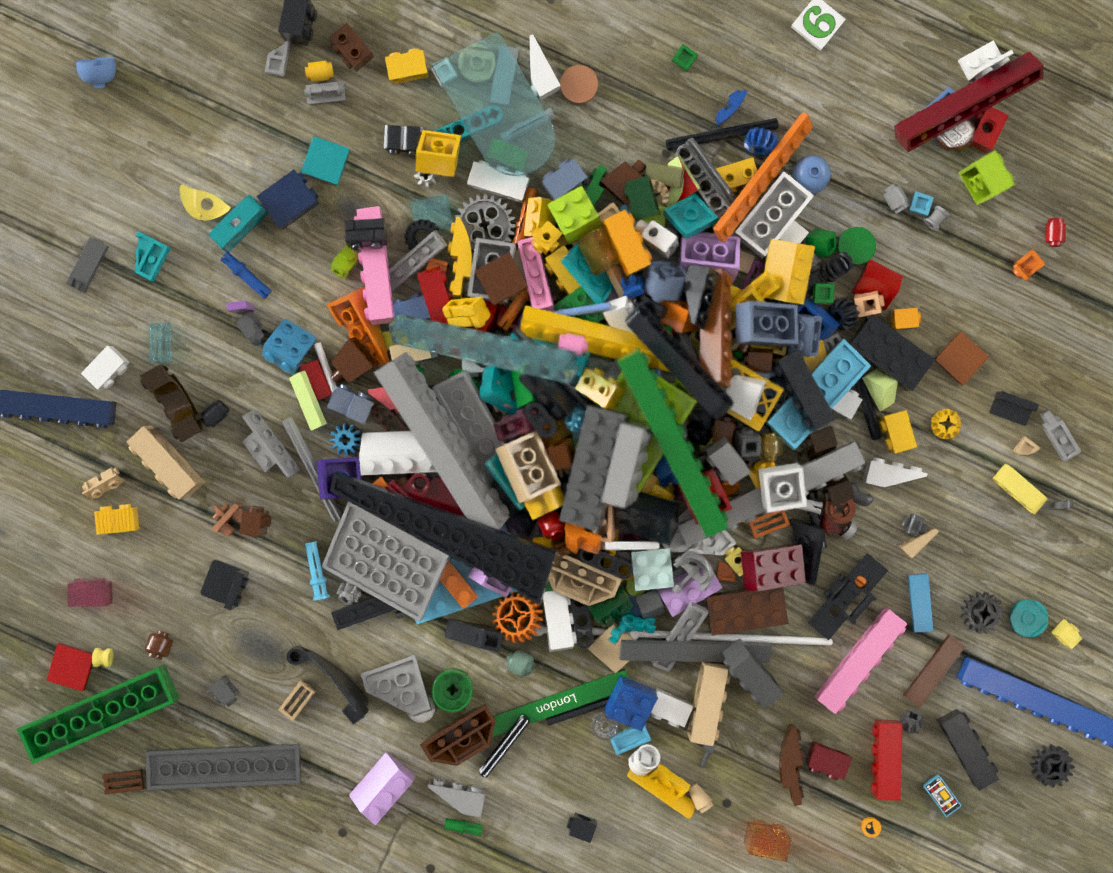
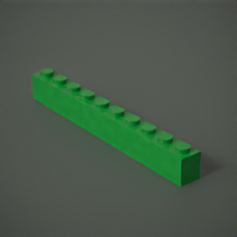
M638 348L618 358L617 362L706 538L727 529L729 518L725 510H720L718 504L721 502L716 492L712 494L709 488L712 484L707 475L703 476L701 472L703 466L699 458H694L692 452L695 450L690 440H685L683 435L686 432L681 423L677 424L674 418L677 414L673 406L667 405L665 399L668 396L663 387L659 389L656 383L659 378L654 369L650 371L647 365L650 363L646 352L641 353Z

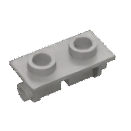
M344 81L305 85L306 89H304L308 105L346 100Z

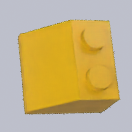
M422 130L416 151L415 171L424 174L454 177L461 135Z

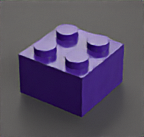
M359 457L317 461L320 500L342 498L330 491L333 475L336 471L361 480Z

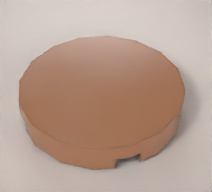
M585 65L569 67L561 77L562 95L572 103H588L594 98L598 89L596 74Z

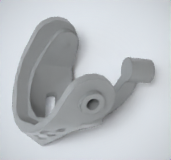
M685 552L675 560L673 565L676 568L679 566L683 567L689 575L680 584L677 583L672 590L674 593L679 594L683 589V585L691 577L699 582L701 592L704 589L706 590L714 578L711 564L705 557L696 552ZM689 562H694L698 565L694 566L689 564ZM700 567H701L702 570H703V573H704L703 576H702L701 573H700V570H699Z

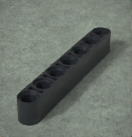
M638 305L625 319L628 328L711 416L720 419L734 405L731 397L645 307Z

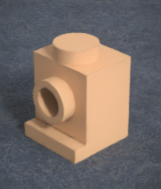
M878 290L855 294V305H858L856 309L860 312L858 317L881 313L882 306H885L883 295H879ZM872 299L874 301L873 304L867 303V300Z

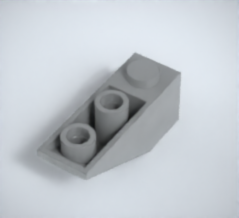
M434 778V780L429 781L428 788L460 813L481 817L486 790L482 789L481 786L471 785V787L464 786L461 782L446 783L445 780L440 778Z

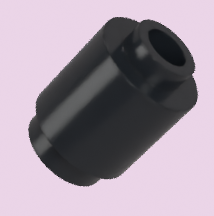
M221 400L214 401L201 413L202 418L200 420L205 426L214 428L227 416L230 410Z

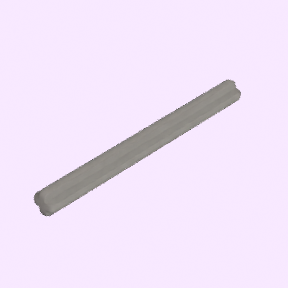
M289 417L283 420L282 423L319 493L317 464L293 418ZM335 499L323 500L334 522L340 520L343 514Z

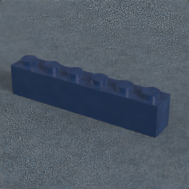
M0 390V417L12 418L13 414L19 415V419L31 420V417H38V421L44 422L58 419L57 423L69 424L70 421H77L76 425L88 426L89 423H96L95 427L107 428L108 425H114L117 402Z

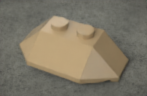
M558 552L556 553L548 578L553 591L588 606L613 598L622 580L585 564L576 556L567 554L561 557Z

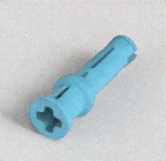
M317 541L306 543L305 547L312 577L310 585H312L314 592L313 601L329 598L330 594L327 593L325 583L327 578L323 577Z

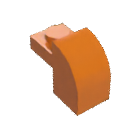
M567 522L565 524V544L573 553L577 554L580 548L587 552L598 554L601 549V536L588 532L589 529Z

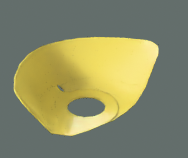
M183 184L180 186V197L183 206L192 217L198 220L215 219L227 213L231 208L211 193L193 189ZM210 198L213 201V207L210 210L202 208L201 202L203 199Z

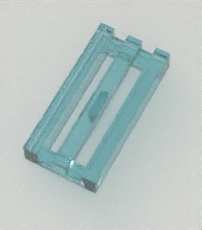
M150 323V362H171L170 323ZM156 328L158 341V358H156ZM162 328H165V358H163Z

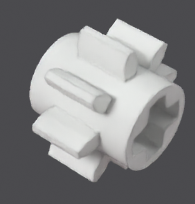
M422 172L414 175L416 179H420L418 185L421 186L424 183L427 188H429L431 183L436 184L434 177L439 176L437 174H429L428 179L425 180L423 177L425 174Z

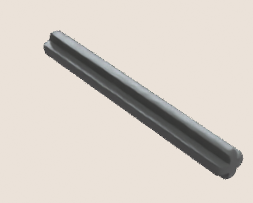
M694 138L688 139L685 142V147L730 207L737 197Z

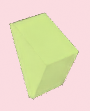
M877 369L862 377L879 411H883L895 403L897 380Z

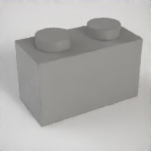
M723 437L706 450L709 456L706 458L713 468L716 466L720 470L718 475L724 482L728 481L731 486L751 472L726 437Z

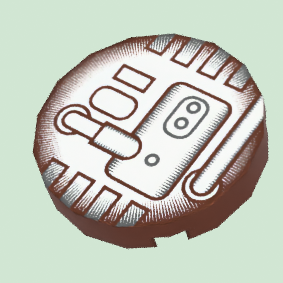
M968 119L935 137L938 145L945 150L961 151L973 142L975 128L971 120Z

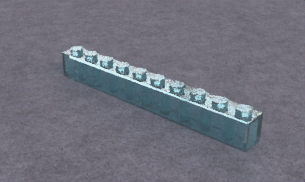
M397 314L389 324L393 344L566 383L570 382L577 371L574 351L404 314Z

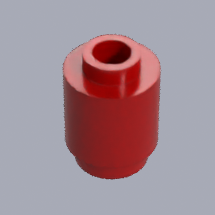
M1050 218L1046 224L1045 243H1048L1050 247H1060L1061 243H1065L1066 223H1064L1063 218Z

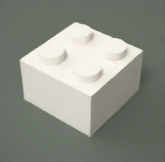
M794 463L758 469L762 506L767 512L807 506L803 468L799 464Z

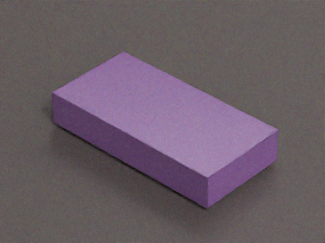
M247 301L226 304L227 311L235 314L255 311L254 304Z

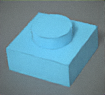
M914 192L908 211L927 217L934 197Z

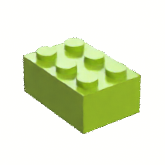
M996 151L991 152L958 172L976 205L993 198L1015 185L1013 175L1010 171L1006 170L1003 165L1004 160L999 153L997 154Z

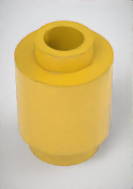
M326 60L310 62L308 67H305L306 78L311 79V82L330 80V78L334 77L332 62H327Z

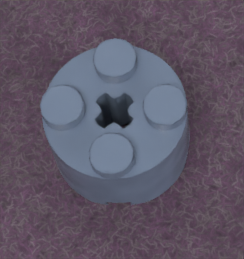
M652 262L647 271L644 291L651 295L652 300L656 302H663L664 300L679 302L682 297L687 272L678 265H676V268L671 267L669 262Z

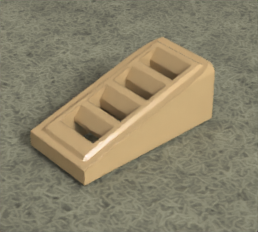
M931 527L925 530V533H920L918 536H914L900 544L898 548L907 557L914 558L939 531Z

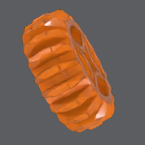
M511 592V597L509 595L507 597L504 596L505 601L499 599L498 601L501 605H495L494 608L498 611L497 613H492L497 619L492 622L493 624H498L495 630H501L506 641L512 640L513 643H517L519 640L521 643H524L525 637L527 640L532 639L531 633L533 635L538 634L535 629H541L542 626L538 622L544 620L542 617H539L543 613V610L538 609L541 604L539 605L519 593L516 594V592ZM519 602L526 603L530 611H523L522 607L519 606ZM511 606L510 613L506 615L508 608ZM518 614H521V617H518V620L514 619L518 616ZM530 619L528 626L525 628L526 621ZM506 623H513L517 632L510 631Z

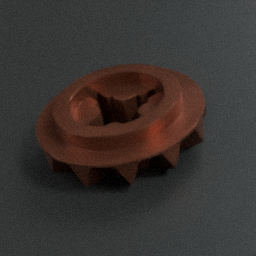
M852 499L839 504L846 505L842 509L843 514L834 512L837 506H833L830 501L826 502L824 508L826 517L836 524L847 523L855 515L856 507Z

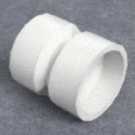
M646 744L641 746L629 758L631 771L639 776L647 775L658 766L660 762L659 751L652 745Z

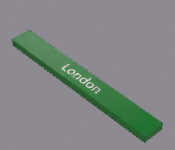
M620 670L617 673L600 677L493 715L496 723L492 737L509 732L522 714L529 717V724L610 696L620 675L628 678L626 670Z

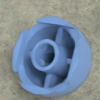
M114 57L75 61L78 76L85 83L93 84L94 88L106 87L105 83L111 82L115 77L116 62Z
M810 155L803 157L795 164L791 177L811 194H816L828 185L831 171L824 159L819 156Z

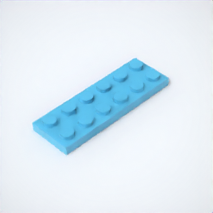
M842 339L811 374L832 409L871 365L845 339ZM789 396L765 423L792 450H795L811 432L803 425V418L800 412L794 409L793 400Z

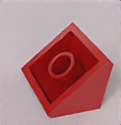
M870 259L867 261L851 293L855 295L878 290L879 295H883L885 306H882V309L886 310L899 292L903 276ZM871 299V300H867V301H868L869 303H871V304L874 303V301H873L872 299Z

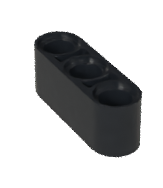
M581 549L580 559L585 564L620 579H628L632 575L633 566L625 559L604 550H600L598 554L594 553L592 559H586L583 556L584 550ZM609 557L612 560V564L609 567H604L601 564L602 558ZM627 565L630 571L628 574L623 575L619 572V567Z

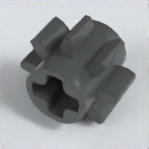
M912 513L909 518L904 516L901 524L905 526V532L918 536L919 532L925 533L927 524L923 523L925 518Z
M906 710L905 715L900 717L902 729L907 733L918 734L919 729L924 727L923 715H920L916 710Z

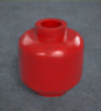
M557 511L548 512L538 520V526L543 536L547 539L557 540L565 533L566 523L560 521L561 514Z

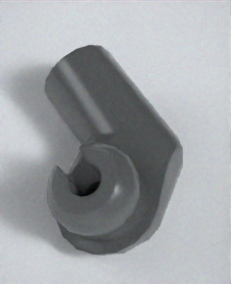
M857 483L851 484L855 496L852 500L859 505L869 506L873 502L872 495L861 493Z

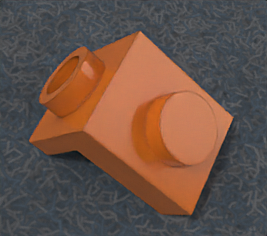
M1031 249L1014 263L1013 272L1019 279L1023 278L1027 281L1033 273L1045 265V262L1034 249Z

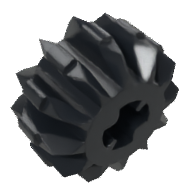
M842 252L823 264L820 270L828 282H833L853 269L855 264L847 252Z
M847 297L834 300L827 308L829 314L840 324L838 327L840 331L853 328L860 320L858 317L860 312L856 309L858 305H854L853 299L848 300Z

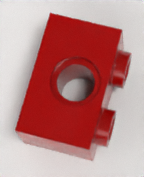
M993 107L977 114L975 117L977 122L974 126L975 135L973 142L969 146L986 154L992 151L1009 115ZM982 125L988 126L989 133L983 131Z

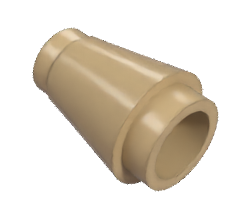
M697 783L689 788L688 791L696 810L704 813L714 805L712 803L713 799Z

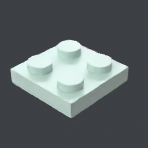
M670 548L631 552L635 591L674 587Z

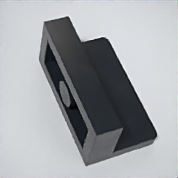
M998 391L991 406L990 414L1025 426L1031 412H1036L1039 404L1004 391Z

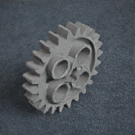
M484 194L483 199L476 195V201L471 197L469 198V205L463 202L464 210L458 208L461 215H455V218H461L472 250L475 249L476 242L472 238L475 233H481L483 239H486L484 229L480 227L482 226L480 209H483L486 223L490 224L487 226L490 240L512 242L509 236L515 235L511 231V229L516 228L515 224H511L515 217H509L512 209L506 211L508 204L501 205V198L495 201L494 195L490 199L487 198L486 194ZM491 209L497 211V216L493 219L487 217V212ZM471 214L478 215V221L470 223L468 217ZM494 228H499L502 231L499 237L491 235V231Z

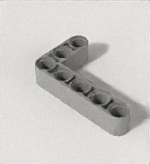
M685 144L680 145L676 151L675 158L680 156L679 152L682 150L689 153V158L683 159L689 170L691 167H697L699 174L693 175L698 185L707 183L710 187V190L707 192L699 189L696 193L718 217L719 221L720 217L728 210V204L685 147ZM710 200H718L720 206L718 208L712 207Z

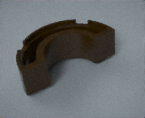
M159 364L141 374L140 382L144 389H148L150 393L154 394L158 403L163 404L165 408L164 413L171 421V433L176 440L179 439L182 443L202 431L201 420H196L195 415L198 412L181 382L174 373L170 375L167 372L169 370L167 366Z
M832 426L812 432L805 438L809 449L806 451L809 462L835 450L836 445H838ZM845 473V477L837 481L831 479L826 482V486L822 487L825 501H830L833 506L855 498L850 481Z

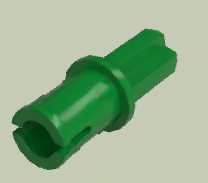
M446 818L444 830L460 832V835L465 833L481 836L483 825L465 822V819L460 821Z

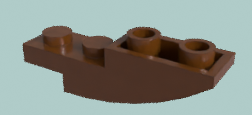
M789 724L780 749L779 775L782 787L789 788L791 801L794 806L802 805L801 798H804L802 786L799 787L798 779H801L799 768L795 767L803 766L802 759H805L803 748H799L798 741L801 740L800 731L793 724Z

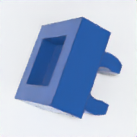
M630 274L629 280H625L624 277L621 278L623 296H627L629 300L644 294L645 279L641 275L635 276L634 274Z

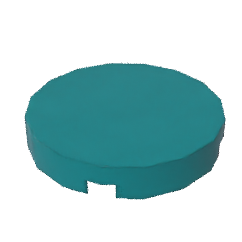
M1025 599L1017 602L1012 607L1009 614V622L1012 629L1019 635L1037 637L1047 628L1049 616L1045 606L1041 603Z

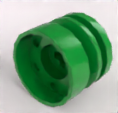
M449 668L440 672L435 678L432 688V696L436 705L448 712H456L465 708L471 701L473 693L472 680L469 675L457 668ZM451 684H455V688H458V690H455V693H451V690L447 689L451 687Z

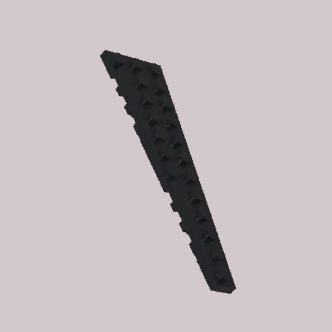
M336 471L334 473L330 488L332 493L358 505L366 511H372L379 515L380 519L394 523L397 528L407 530L415 538L463 562L471 568H477L484 572L485 576L501 581L502 585L512 587L520 595L540 605L557 553L556 550Z

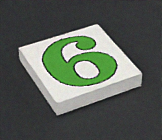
M812 0L795 20L791 28L821 51L846 19L824 1Z

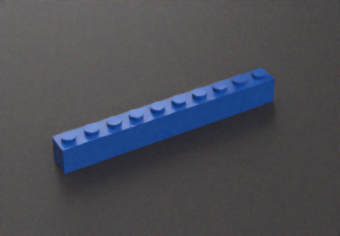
M964 657L956 676L962 680V685L969 688L976 686L979 688L978 691L985 695L995 694L997 695L996 699L1007 703L1008 700L1014 702L1013 706L1023 711H1025V708L1032 710L1031 714L1040 718L1043 715L1049 717L1048 721L1056 725L1066 724L1067 729L1078 733V730L1085 732V737L1095 740L1097 737L1102 740V744L1113 748V718L976 660Z

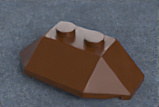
M484 704L468 711L437 730L422 742L420 746L430 762L458 766L490 746L496 719L488 706Z

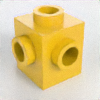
M547 221L542 228L538 226L531 234L533 236L531 241L532 247L540 254L543 252L546 255L549 251L553 253L560 243L557 241L563 233Z

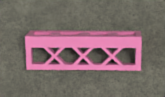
M533 237L517 241L532 307L555 311L542 253H538L532 247L531 241Z

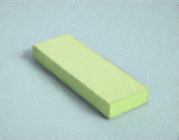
M302 371L290 377V382L310 430L312 431L326 425V420L306 372Z

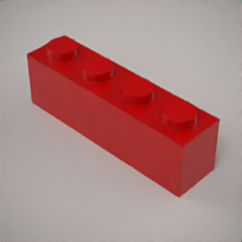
M439 266L419 272L417 277L439 347L444 349L451 347L456 339H460L464 335V331L459 329V327L450 328L447 322L448 318L445 317L442 311L443 307L450 300L454 299L452 292H450V289L447 290L445 282H448L446 272L441 271Z
M875 719V725H872V736L875 739L871 747L872 756H874V763L871 764V773L874 775V782H871V793L877 800L901 801L902 723L898 720Z

